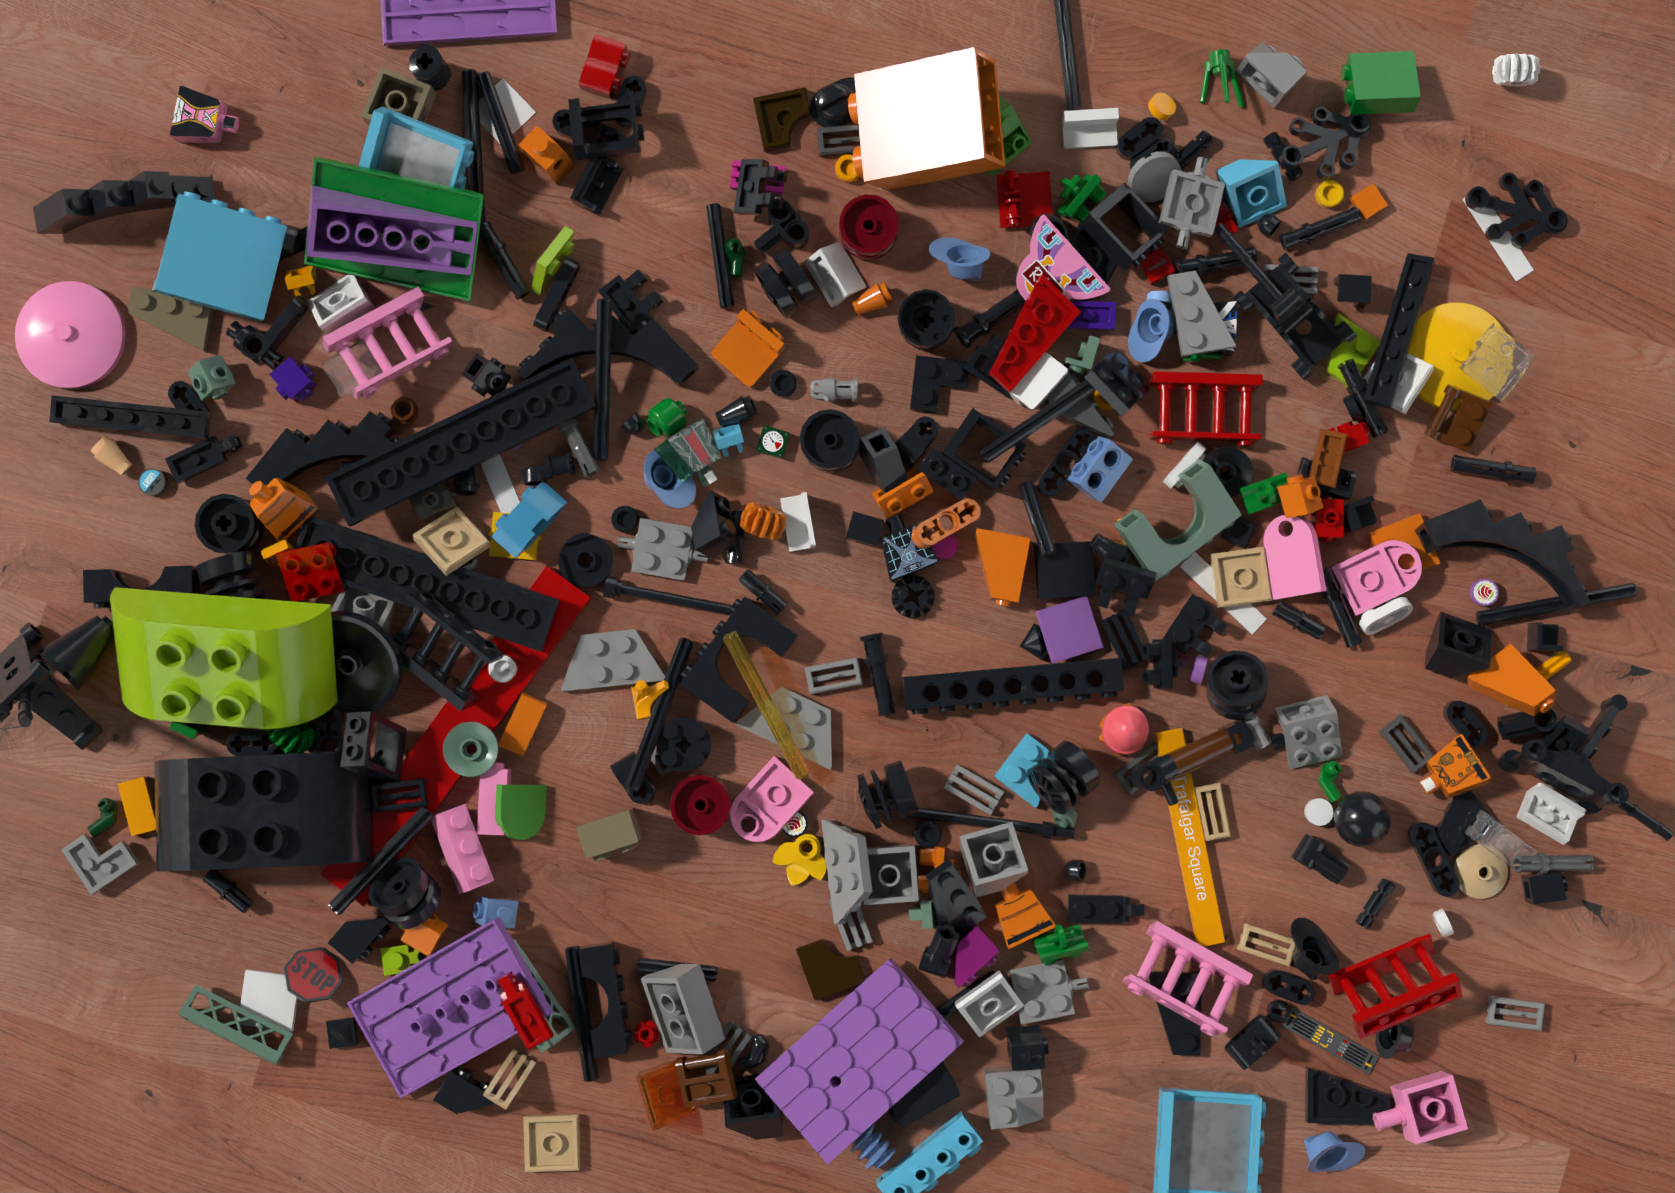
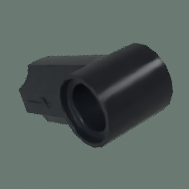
M1552 709L1543 713L1546 721L1540 727L1536 722L1537 715L1532 716L1525 712H1517L1497 717V727L1502 739L1507 740L1538 732H1548L1556 726L1557 716Z
M1305 834L1291 855L1300 864L1310 870L1314 869L1337 885L1344 879L1350 867L1349 864L1326 850L1325 845L1308 834Z
M946 924L941 927L937 926L929 947L926 946L923 952L919 970L945 978L952 960V953L959 938V934L955 931L954 927Z

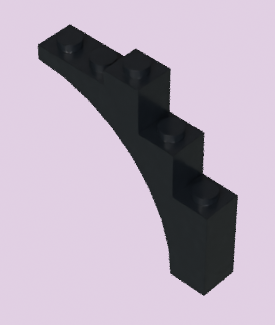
M143 171L129 181L102 180L89 189H61L33 207L37 234H64L76 227L108 217L145 210L175 207L176 196L178 194L184 195L185 191L201 196L200 200L211 203V200H216L212 177L170 176L169 172Z
M569 308L565 312L563 310L559 311L552 318V324L549 326L556 335L553 338L551 336L547 337L539 345L540 350L534 356L528 355L519 364L521 368L517 372L527 380L570 358L596 355L597 321L593 324L594 329L590 331ZM612 315L611 355L626 356L644 362L664 373L679 387L699 369L692 358L654 318L649 322L644 320L635 329L636 334L632 336Z
M369 411L349 435L351 429L338 420L335 424L328 419L309 443L307 442L310 438L299 429H296L294 432L286 428L245 479L252 484L261 481L266 486L274 478H280L288 483L304 471L325 462L344 458H365L399 441L395 437L390 440L396 431L390 426L393 421L381 412L376 415Z
M1480 499L1427 520L1415 529L1426 554L1443 549L1461 547L1494 551L1517 560L1541 576L1559 595L1569 613L1582 608L1590 602L1586 588L1580 583L1575 574L1573 563L1566 556L1574 548L1570 535L1565 532L1562 525L1533 536L1531 525L1528 520L1524 519L1521 512L1493 523L1489 509L1483 505Z

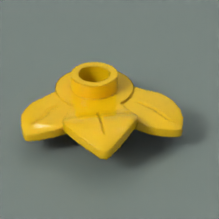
M803 834L795 842L783 843L776 850L772 861L777 865H787V877L791 886L802 883L809 875L822 880L827 869L826 861L820 854V841L812 834ZM805 842H809L812 844L813 849L810 852H804L802 845Z

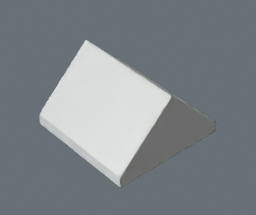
M351 274L343 277L308 300L318 326L327 334L356 320L375 308L356 276Z
M997 971L955 1001V1006L979 1038L1024 1006L1000 971Z

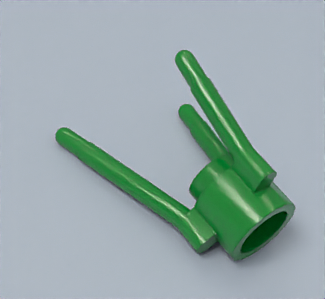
M1220 49L1210 52L1209 61L1204 62L1205 73L1200 103H1205L1210 73L1213 72V76H1221L1224 101L1227 104L1230 102L1227 75H1230L1238 106L1243 108L1244 103L1230 51Z

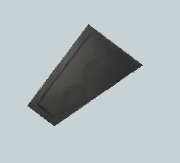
M1151 971L1148 977L1150 984L1161 990L1169 971ZM1182 971L1170 996L1185 1003L1199 972ZM1202 994L1194 1008L1200 1013ZM1156 1001L1171 1053L1173 1055L1201 1056V1026Z
M1306 1066L1305 1121L1307 1123L1374 1124V1113L1390 1110V1096Z

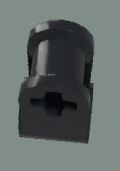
M926 416L919 418L896 441L895 445L898 448L901 460L909 468L918 461L937 436L938 427L934 419ZM921 424L923 426L931 425L930 431L932 434L930 436L928 434L920 435L921 429L919 426Z
M633 751L610 765L633 802L648 804L654 800L656 789L647 773L641 787H648V790L645 792L646 798L637 797L636 794L638 792L631 791L625 787L636 757V753Z

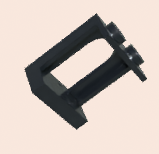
M629 91L630 101L581 107L579 98L568 99L572 144L577 160L641 152L640 141H645L643 124L638 125L637 118L642 117L640 101H635L633 91ZM619 119L632 123L633 133L625 140L586 145L584 124Z

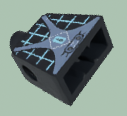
M900 514L885 519L890 534L881 538V544L890 582L938 564L939 560L931 547L922 549L914 544L912 531L918 526L917 524L906 528Z

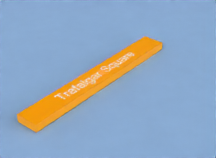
M1182 728L1154 733L1159 751L1158 757L1185 746ZM1189 773L1171 781L1178 803L1172 806L1168 805L1195 942L1205 947L1224 943L1225 939L1192 775Z

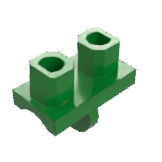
M1086 174L1083 179L1075 175L1071 181L1067 178H1062L1059 183L1064 190L1060 193L1059 197L1065 201L1056 212L1062 217H1070L1077 223L1082 222L1090 213L1082 205L1085 199L1088 198L1092 203L1097 204L1106 195L1105 190L1099 184L1102 179L1097 174L1093 176Z
M1286 472L1238 489L1247 514L1281 503L1277 487L1288 483Z
M1061 924L1056 925L1055 931L1033 937V943L1040 961L1046 966L1054 964L1059 958L1070 957L1073 959L1081 957L1082 952L1089 951V946L1084 938L1080 924L1064 929Z

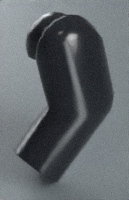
M763 1034L753 1036L751 1040L753 1044L751 1054L737 1060L742 1072L765 1061L770 1046L769 1041L766 1040Z

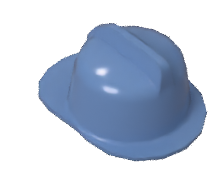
M939 238L929 245L930 254L936 259L945 262L950 275L956 279L979 281L982 277L984 262L990 258V251L987 248L976 246L957 238Z
M1156 299L1145 300L1140 305L1128 337V349L1136 361L1144 363L1154 359L1160 352L1163 343L1173 336L1176 324L1172 308L1165 307L1161 301Z
M662 448L658 452L656 449L650 452L644 462V480L648 488L655 492L664 504L672 508L681 509L688 507L694 501L696 485L691 475H688L689 472L677 454L666 448Z
M1333 1132L1309 1136L1304 1140L1307 1157L1310 1161L1307 1168L1311 1173L1348 1169L1359 1163L1366 1153L1365 1147L1362 1144L1344 1142Z

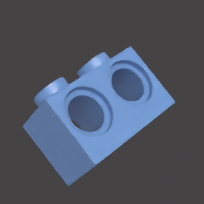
M1098 436L1088 446L1087 453L1082 460L1072 468L1071 475L1067 480L1088 498L1102 503L1133 459L1112 440ZM1108 452V458H1107V460L1104 462V457H1105L1106 453ZM1092 474V480H1091V482L1088 484V479H1089L1090 475Z

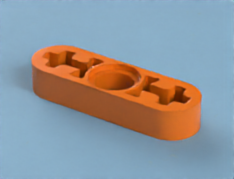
M966 498L920 523L912 531L914 544L922 549L929 548L970 525L980 517L981 509L979 504L973 499ZM969 508L971 513L959 519L957 514ZM941 517L950 519L952 522L951 530H946L942 527ZM932 528L935 531V533L930 535L928 538H923L921 536L923 532H927Z

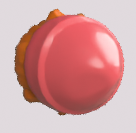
M1131 703L1115 707L1102 719L1100 723L1102 734L1099 739L1117 756L1131 755L1142 750L1150 732L1144 713Z

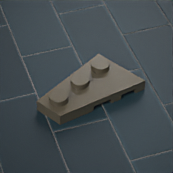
M132 287L128 314L204 352L207 351L213 308L152 292V289Z

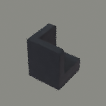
M1339 274L1334 278V284L1338 285V302L1354 303V307H1366L1371 303L1372 276Z
M1373 495L1344 505V529L1346 533L1377 522L1370 503L1375 501Z
M853 511L846 539L877 546L885 520Z
M1540 622L1528 623L1527 650L1563 651V646L1557 645L1558 625Z

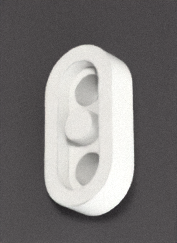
M1198 441L1162 482L1170 489L1174 485L1179 488L1183 483L1178 475L1198 459L1203 461L1206 456L1204 451L1207 448Z
M1397 596L1388 600L1385 605L1363 613L1359 625L1366 635L1375 634L1405 619L1412 612L1413 606L1406 597Z

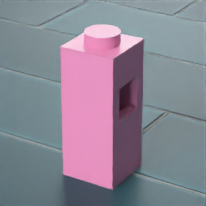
M494 763L487 772L480 775L477 834L506 835L501 827L497 825L495 819L496 785L511 784L512 769H504L505 763Z

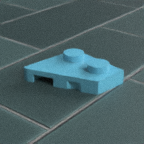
M1026 733L994 777L1033 807L1037 808L1040 798L1029 783L1027 770L1037 764L1040 759L1047 758L1049 750Z

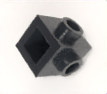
M478 353L475 354L461 374L473 383L471 389L483 397L487 393L494 396L504 391L511 378L509 374L503 371L506 367L504 364L493 357L489 361Z

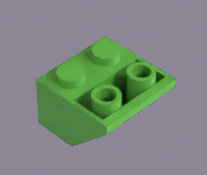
M999 96L1006 165L1031 145L1032 141L1012 105ZM1000 169L990 170L986 172L992 177Z

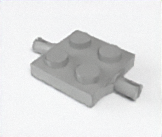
M1197 157L1194 172L1186 173L1173 169L1170 173L1159 223L1174 227L1180 231L1176 247H1181V249L1188 248L1190 234L1211 237L1214 233L1225 183L1212 180L1205 175L1207 158Z
M640 518L638 533L634 539L618 536L617 541L627 542L628 544L617 542V547L632 549L634 558L631 572L685 581L687 568L691 560L708 562V557L698 556L704 554L693 549L691 526Z
M1063 959L1047 966L1042 963L1009 970L1012 980L1011 988L1024 1005L1018 1010L1021 1025L1075 1014L1072 1002L1073 991L1089 988L1087 983L1077 985L1088 982L1086 977L1070 980L1066 974Z

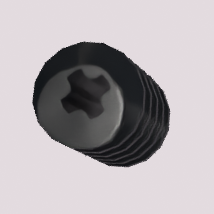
M423 44L411 54L409 68L418 81L431 85L434 91L441 90L446 86L451 77V71L437 48L432 45Z

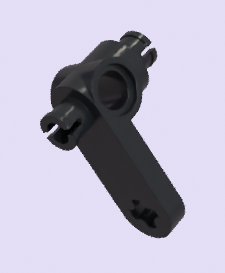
M300 295L296 296L265 335H262L251 325L243 327L238 321H234L230 325L236 331L234 332L227 328L225 334L234 340L233 346L257 365L262 366L266 364L270 369L275 370L279 365L273 360L275 359L282 363L284 359L276 350L306 313L309 302ZM257 341H261L262 349L258 353L253 354L252 345Z

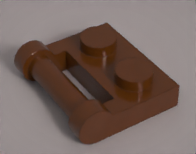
M1447 384L1444 390L1446 394L1431 425L1426 427L1424 434L1469 452L1493 403L1490 400ZM1455 398L1462 399L1447 432L1441 431L1440 429Z
M728 1049L718 1050L715 1054L693 1058L684 1056L676 1059L675 1066L684 1108L733 1100L738 1097L731 1068V1053ZM717 1064L719 1066L720 1072L690 1077V1069Z

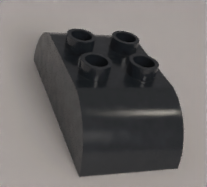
M371 751L369 754V761H371ZM342 752L154 761L156 871H193L369 862L374 857L371 779L340 767Z

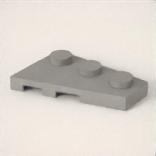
M1191 271L1168 275L1167 279L1181 357L1235 348L1236 344L1197 272Z

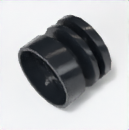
M928 289L915 291L906 297L899 307L897 319L900 333L905 341L916 349L928 351L939 348L948 341L953 333L955 323L953 306L944 295L937 291ZM924 315H929V318L934 320V323L929 324V328H924L923 323H919V320H923Z
M253 551L223 555L196 566L200 583L203 585H215V588L207 591L205 595L262 599L266 596L264 589L251 590V588L262 583L260 578H247V575L258 569Z
M1065 740L1048 753V759H1040L1037 764L1027 770L1029 783L1035 793L1050 809L1062 815L1067 813L1071 806L1079 803L1080 796L1085 797L1098 787L1101 780L1096 767L1089 757L1078 746Z
M901 760L884 766L885 779L880 780L874 769L870 771L873 783L867 784L864 773L857 775L858 793L866 816L874 824L875 829L882 827L878 817L880 814L885 813L888 824H892L891 811L895 809L902 819L920 814Z

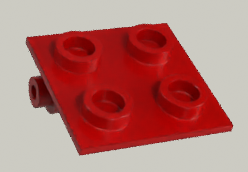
M1007 170L1005 174L996 175L1000 228L1030 226L1036 216L1042 213L1053 214L1050 171L1016 173V170Z
M328 542L275 554L291 601L296 602L345 591L333 557L336 555L335 545H330Z

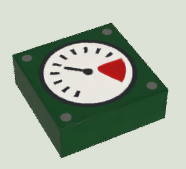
M764 425L756 452L782 459L790 432Z

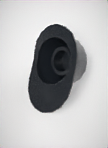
M855 78L840 79L815 93L811 100L810 111L812 118L818 125L823 128L838 127L852 121L848 109V98L851 93H856Z
M1307 918L1295 919L1291 924V936L1296 945L1293 954V961L1296 967L1307 975L1310 980H1316L1323 974L1336 973L1340 967L1339 959L1330 947L1321 929Z
M1378 997L1377 1004L1382 1003L1380 997ZM1411 1019L1376 1033L1375 1043L1380 1057L1390 1059L1396 1052L1410 1051L1414 1038V1027Z

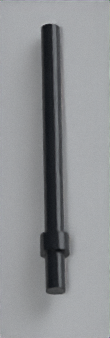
M919 807L920 814L912 816V818L987 828L1012 822L1017 832L1039 834L1041 838L1052 839V836L1074 839L1075 828H1062L1055 826L1053 822L1042 821V824Z

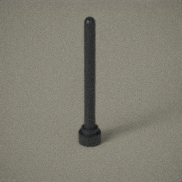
M607 576L603 597L614 599L615 596L625 595L720 614H731L728 612L732 606L730 604L625 585L617 577Z

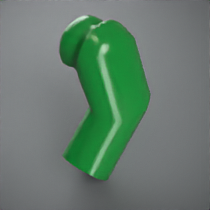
M1337 761L1324 763L1318 778V783L1330 802H1334L1342 797L1341 792L1335 785L1336 777L1341 772V765Z

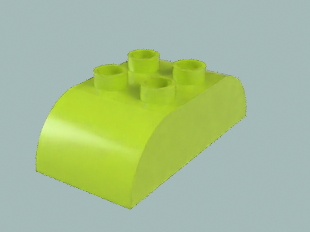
M116 587L110 595L122 701L131 712L141 717L159 721L276 729L311 721L328 712L337 703L331 604Z

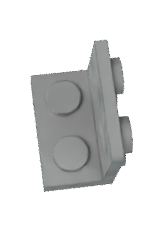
M1327 695L1274 708L1275 717L1284 731L1287 761L1290 769L1342 756L1338 715Z

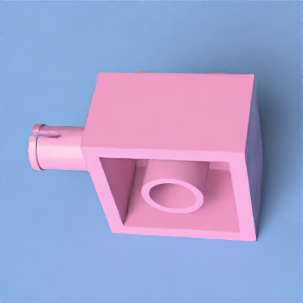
M1443 1071L1391 1085L1395 1108L1373 1114V1121L1377 1130L1381 1131L1385 1128L1401 1124L1405 1139L1416 1145L1468 1129L1454 1077Z

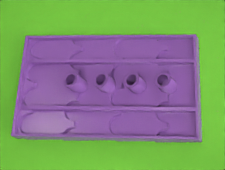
M380 0L383 46L461 42L463 40L511 39L512 37H539L555 35L557 33L555 0Z
M500 916L347 1002L400 1098L518 1033L501 1003L503 999L500 994L504 991L498 979L512 971L519 983L523 982L528 987L544 1018L553 1013L535 978L532 977V973L521 953L519 954V950L508 930L505 929Z
M890 958L756 1077L755 1080L828 1165L959 1047L964 1040L895 961Z

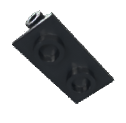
M933 447L917 469L920 472H924L927 477L961 500L977 479L973 474Z

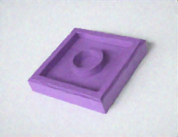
M1087 596L1035 612L1051 663L1103 648Z

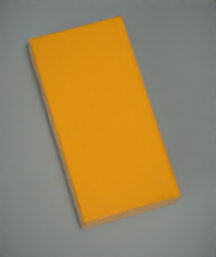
M147 776L119 783L118 788L131 836L156 830L155 806Z

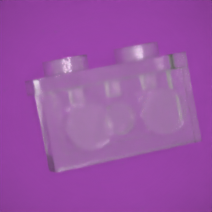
M359 340L349 346L368 379L383 373L364 340ZM340 353L321 363L322 368L337 388V393L340 397L344 394H347V396L354 394V388L359 384Z

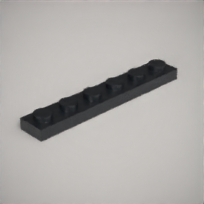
M1407 253L1363 399L1364 404L1392 408L1435 264L1433 257Z
M52 395L49 422L208 439L211 412Z

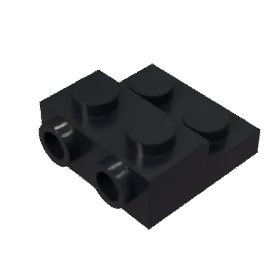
M1113 349L1084 377L1121 416L1128 412L1150 388L1143 375L1134 372L1128 366L1127 359L1121 353H1116Z

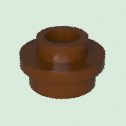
M401 397L392 404V417L400 424H410L418 416V406L411 398ZM408 406L410 412L408 415L403 416L401 409Z

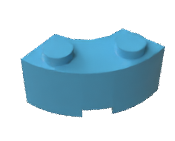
M544 481L535 488L532 485L528 487L521 496L523 500L509 515L503 514L495 523L498 529L492 535V538L514 558H517L531 547L540 534L556 520L568 503Z

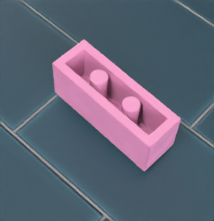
M466 804L433 816L431 822L458 893L461 894L494 881Z

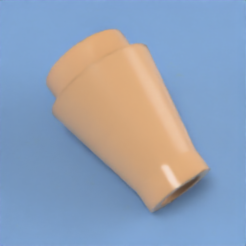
M107 436L99 440L91 449V452L95 455L94 459L113 469L121 476L133 465L126 458L114 439L110 440Z

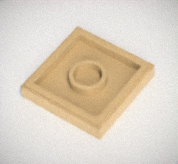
M457 506L413 534L414 541L446 576L490 547V541Z
M1265 547L1210 554L1217 608L1272 600Z
M579 1114L525 1115L523 1117L525 1172L580 1171Z

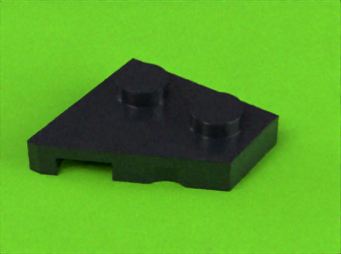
M1470 790L1453 797L1451 803H1448L1444 811V817L1438 823L1435 832L1443 848L1450 856H1453L1496 824Z

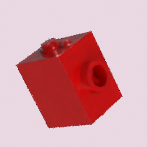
M1323 496L1321 498L1323 508L1310 513V523L1315 528L1317 538L1322 543H1330L1332 540L1344 537V499H1332L1330 496Z

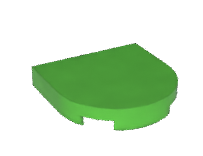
M496 785L495 819L497 825L501 827L508 838L526 840L533 837L540 830L545 819L547 785Z

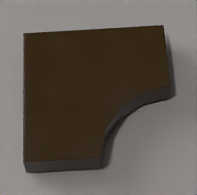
M806 88L753 98L764 152L790 147V136L794 126L801 119L811 116Z
M822 939L796 948L814 1000L840 992L865 981L857 955H837L826 947Z

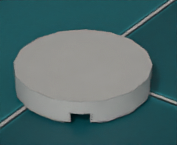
M1156 151L1150 153L1152 156L1146 159L1144 157L1141 158L1132 167L1128 176V184L1143 202H1155L1165 198L1171 171L1173 169L1181 171V167L1173 155L1167 152Z

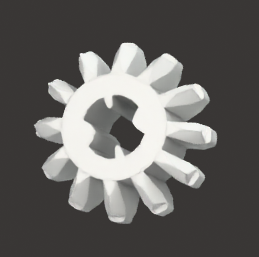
M1515 53L1500 55L1494 60L1492 69L1493 82L1500 86L1506 85L1507 87L1526 86L1536 83L1540 74L1539 58L1532 54Z

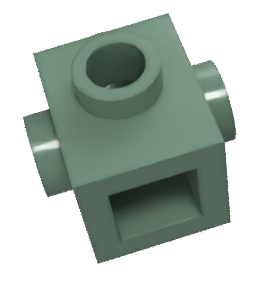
M222 355L199 360L187 371L192 381V386L197 391L201 401L213 398L214 401L222 399L228 395V390L235 384L233 374L228 369Z

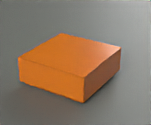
M1374 183L1349 199L1352 205L1359 210L1363 221L1388 206Z

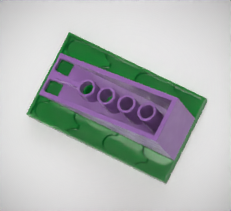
M314 156L304 264L413 289L419 287L422 291L470 301L484 196L471 190Z

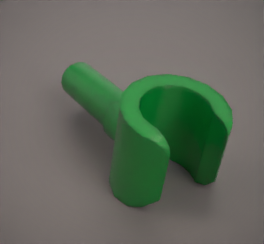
M1208 352L1191 355L1190 358H1183V361L1199 362L1201 359L1221 360L1222 354Z

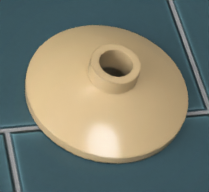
M1475 844L1466 847L1458 854L1453 865V870L1459 881V889L1473 898L1485 899L1492 897L1501 891L1507 881L1508 867L1503 855L1488 845ZM1482 867L1487 869L1485 877L1479 875V870Z

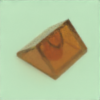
M676 1060L639 1071L636 1077L652 1131H656L696 1112L694 1107L684 1108L675 1066Z

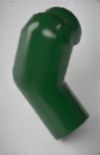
M730 238L725 244V251L731 261L730 276L742 278L746 251L739 239Z
M103 798L99 801L100 818L87 826L88 831L93 837H97L116 823L118 806L114 800Z

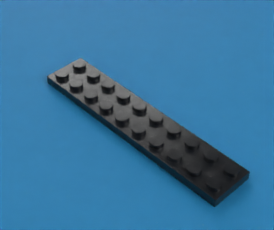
M570 358L325 476V479L348 526L351 527L595 409L596 405L573 359Z
M312 516L304 522L295 549L328 542L330 545H335L336 555L333 557L343 585L411 608H415V605L408 601L406 596L409 593L423 589L432 593L435 596V600L472 629L540 652L544 651L561 602L560 600L463 567H459L446 576L428 555Z

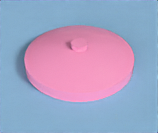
M77 281L57 282L36 292L23 306L15 328L16 348L25 367L39 380L62 389L86 388L103 380L118 364L123 354L126 340L123 317L112 299L99 289Z

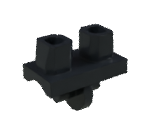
M1152 639V642L1141 645L1143 659H1153V669L1143 670L1142 683L1151 685L1153 688H1173V677H1178V666H1186V660H1178L1177 650H1172V639Z

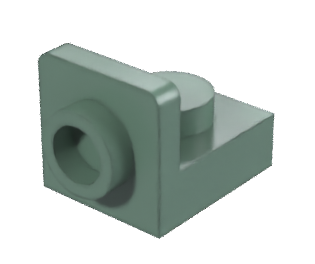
M1089 336L1087 343L1081 342L1077 356L1082 358L1081 361L1066 357L1063 366L1069 368L1068 372L1083 376L1084 372L1089 373L1091 371L1100 338Z

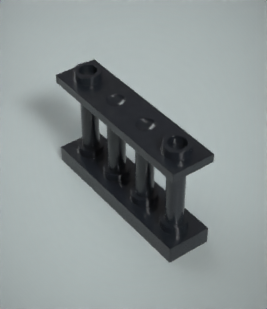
M423 589L409 593L406 599L415 605V608L402 631L390 634L400 652L402 665L459 711L474 706L479 696L472 691L471 687L485 663L490 664L498 661L505 654L497 649L495 643L484 639L435 600V596L432 593ZM425 613L436 623L423 646L419 649L411 642L410 637ZM446 630L456 640L440 666L431 658L430 654L443 631ZM466 646L477 656L464 679L460 682L452 675L451 669Z

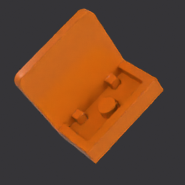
M742 309L736 316L737 322L715 346L711 354L716 361L744 385L752 387L785 350V344L782 342L784 337L774 328L768 330L761 324L764 320L752 310L748 313Z

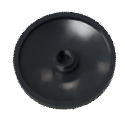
M349 611L331 612L337 703L333 707L344 713L375 711L384 706L400 686L403 665L398 647L387 631L370 618Z

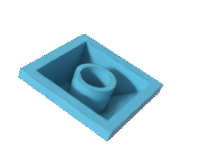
M1239 159L1216 170L1218 182L1225 183L1222 196L1234 214L1233 220L1238 228L1260 219L1265 214H1272L1287 207L1277 161Z

